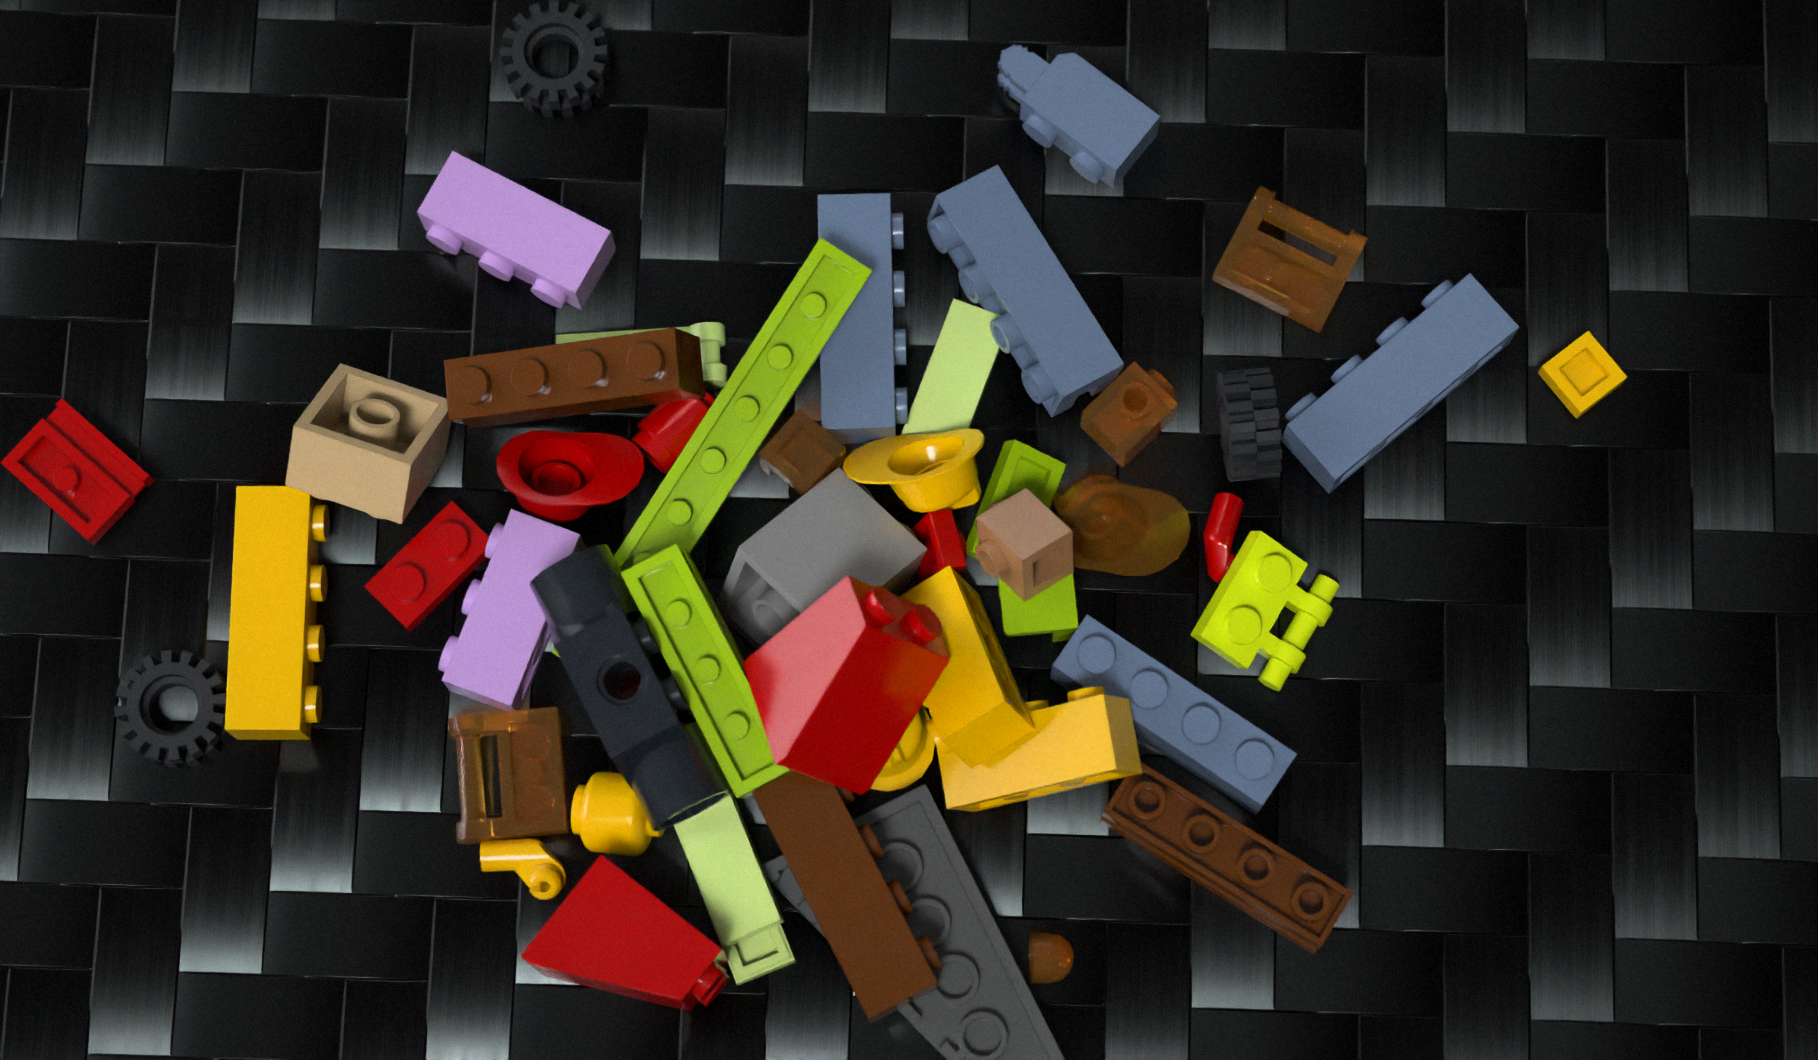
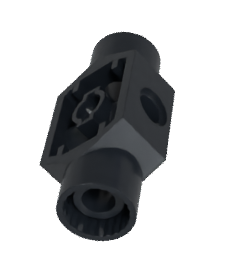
M602 544L576 552L554 563L535 576L529 585L549 623L553 645L611 760L633 790L653 831H660L679 824L729 796L733 790L698 722H688V719L694 715L672 674L665 677L659 665L666 660L643 618L636 621L641 616V612L621 575V570L609 546ZM641 675V687L637 694L632 698L621 700L620 692L624 682L630 677Z

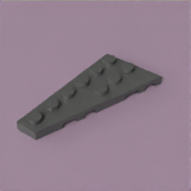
M926 784L854 819L853 822L856 828L866 822L868 823L881 847L884 856L874 862L885 883L896 878L908 898L914 912L905 916L904 919L915 940L926 934L943 966V969L934 973L938 982V989L897 1011L946 1060H1065ZM781 855L763 864L762 866L768 881L825 937L784 856Z

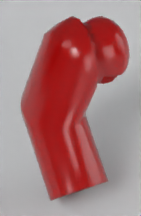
M1226 492L1216 494L1203 533L1207 572L1218 584L1221 583L1237 553L1230 551L1244 507V502L1241 498Z

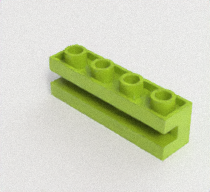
M676 543L621 572L630 593L736 798L746 799L752 796L753 791L793 771L775 764L742 664L745 660L688 550L684 547L681 548Z

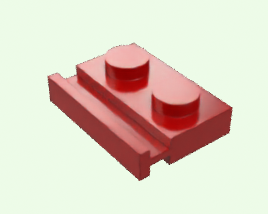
M61 398L55 404L57 408L46 420L42 418L0 463L94 546L135 503L134 498L146 486L149 488L154 480Z

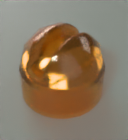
M1030 933L1029 976L1031 984L1053 983L1062 980L1070 972L1073 964L1074 953L1071 945L1060 935Z

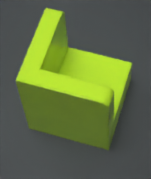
M1073 573L1025 602L998 577V594L1001 601L1003 631L1006 636L1052 633V642L1071 639L1079 627Z

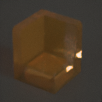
M799 408L758 455L761 469L770 477L776 473L803 496L821 482L832 468L834 470L838 467L840 469L843 468L844 460L846 459V448Z

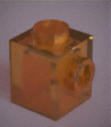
M1134 361L1082 411L1080 427L1123 468L1174 420L1178 403L1173 399L1176 396V392L1159 372L1150 369L1146 373Z

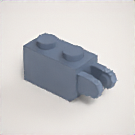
M1013 44V46L1006 50H1002L1000 62H998L1000 74L997 80L1000 81L999 86H1002L1004 91H1009V95L1021 104L1020 119L1024 121L1022 126L1026 133L1042 146L1050 148L1054 144L1072 157L1070 164L1087 180L1098 183L1101 179L1114 189L1156 138L1160 116L1076 53L1058 54L1049 64L1034 52H1028L1027 47L1023 48L1021 44L1019 46Z

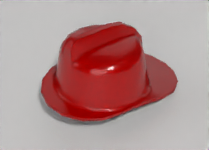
M533 430L516 435L505 443L496 458L497 475L505 488L516 495L517 501L525 512L548 523H567L576 520L594 505L609 504L625 497L639 485L645 472L643 454L634 443L621 436L605 433H564Z

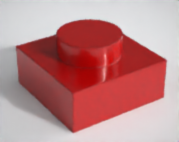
M951 509L928 512L912 528L918 541L927 548L916 571L919 584L949 565L958 574L967 566L966 542L963 534L956 528Z

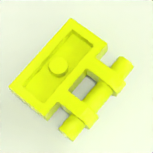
M1250 531L1190 636L1237 668L1248 669L1256 654L1259 653L1269 661L1258 680L1270 689L1280 691L1289 674L1298 673L1306 659V655L1302 651L1316 627L1325 626L1333 612V608L1329 604L1340 586L1331 578L1318 574L1308 592L1297 586V583L1308 564L1264 532ZM1285 606L1294 612L1295 616L1280 640L1271 634L1270 630Z

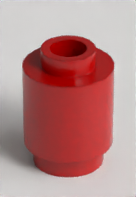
M704 390L705 398L657 404L638 423L640 431L631 439L632 443L664 474L671 469L714 403L715 399L706 390Z

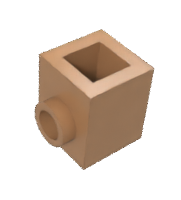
M1027 488L1004 501L994 503L984 513L977 516L978 546H976L975 550L981 567L990 577H999L1024 602L1074 572L1072 530Z

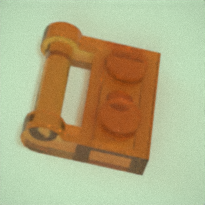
M1259 186L1216 267L1212 280L1320 333L1368 238L1354 231L1347 235L1275 200V192ZM1263 221H1266L1338 258L1332 267L1259 231V227Z
M558 707L465 715L448 719L449 739L456 740L461 822L455 824L456 842L458 844H478L481 841L569 833L560 711ZM497 735L503 817L486 819L480 738Z

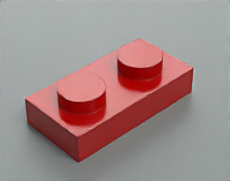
M451 501L364 587L390 614L411 632L487 558L485 557V549L489 536Z

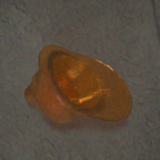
M1097 474L1080 479L1066 492L1058 491L1054 495L1053 503L1057 510L1056 516L1072 530L1074 567L1124 576H1145L1163 570L1179 557L1188 543L1191 525L1187 510L1175 497L1161 491L1128 485L1118 478L1106 474Z

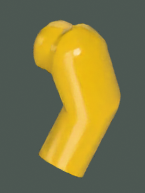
M527 838L481 841L480 843L482 872L515 871L530 888L529 892L534 897L542 900L554 898L564 887L566 874L562 863L540 840Z

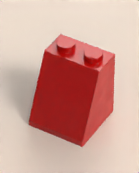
M847 575L742 662L775 764L861 795L869 790L950 661L941 636L943 627L933 610L922 603L916 604L894 595L882 586H873Z
M602 854L520 955L521 958L545 977L690 1012L698 1001L707 1007L730 978L724 969L728 964V958L719 946Z

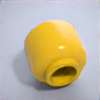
M605 771L595 773L586 785H578L575 791L571 809V828L574 834L581 836V840L588 850L599 853L638 856L646 851L652 837H662L665 829L653 831L633 790L621 773Z

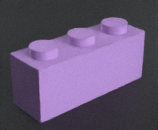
M454 151L450 154L417 211L425 230L428 231L426 238L431 243L451 254H458L461 248L480 258L479 266L499 279L510 281L513 275L533 285L531 292L535 296L558 308H562L565 302L582 310L616 251L610 230Z
M511 509L505 525L496 523L485 549V557L491 559L482 581L478 579L472 581L463 601L462 613L468 615L459 638L452 635L448 639L439 661V670L445 672L442 681L451 692L519 716L551 636L549 623L529 584L535 576L549 566L586 549L579 533Z

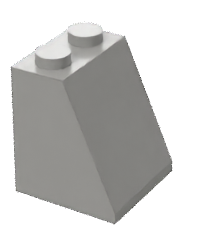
M838 467L738 547L716 606L723 619L757 651L847 575L873 586H882L890 593L898 595L913 580L927 548L918 541L915 533L907 525L898 522L881 507L864 485L849 479L844 471Z

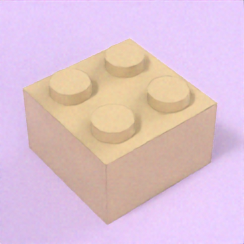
M340 363L293 426L285 485L307 492L315 498L331 500L366 512L372 517L402 524L445 460L451 421L448 418L447 399Z

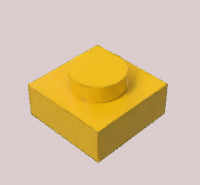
M1589 331L1545 363L1538 371L1540 377L1576 419L1623 384L1627 378L1625 373Z

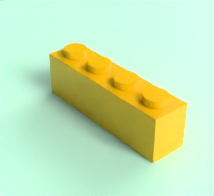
M289 486L236 487L225 730L237 740H311V723H319L322 716V691L320 686H313L314 662H322L325 651L323 625H316L317 601H325L327 595L326 566L318 565L319 541H328L330 514L328 505H321L320 499Z

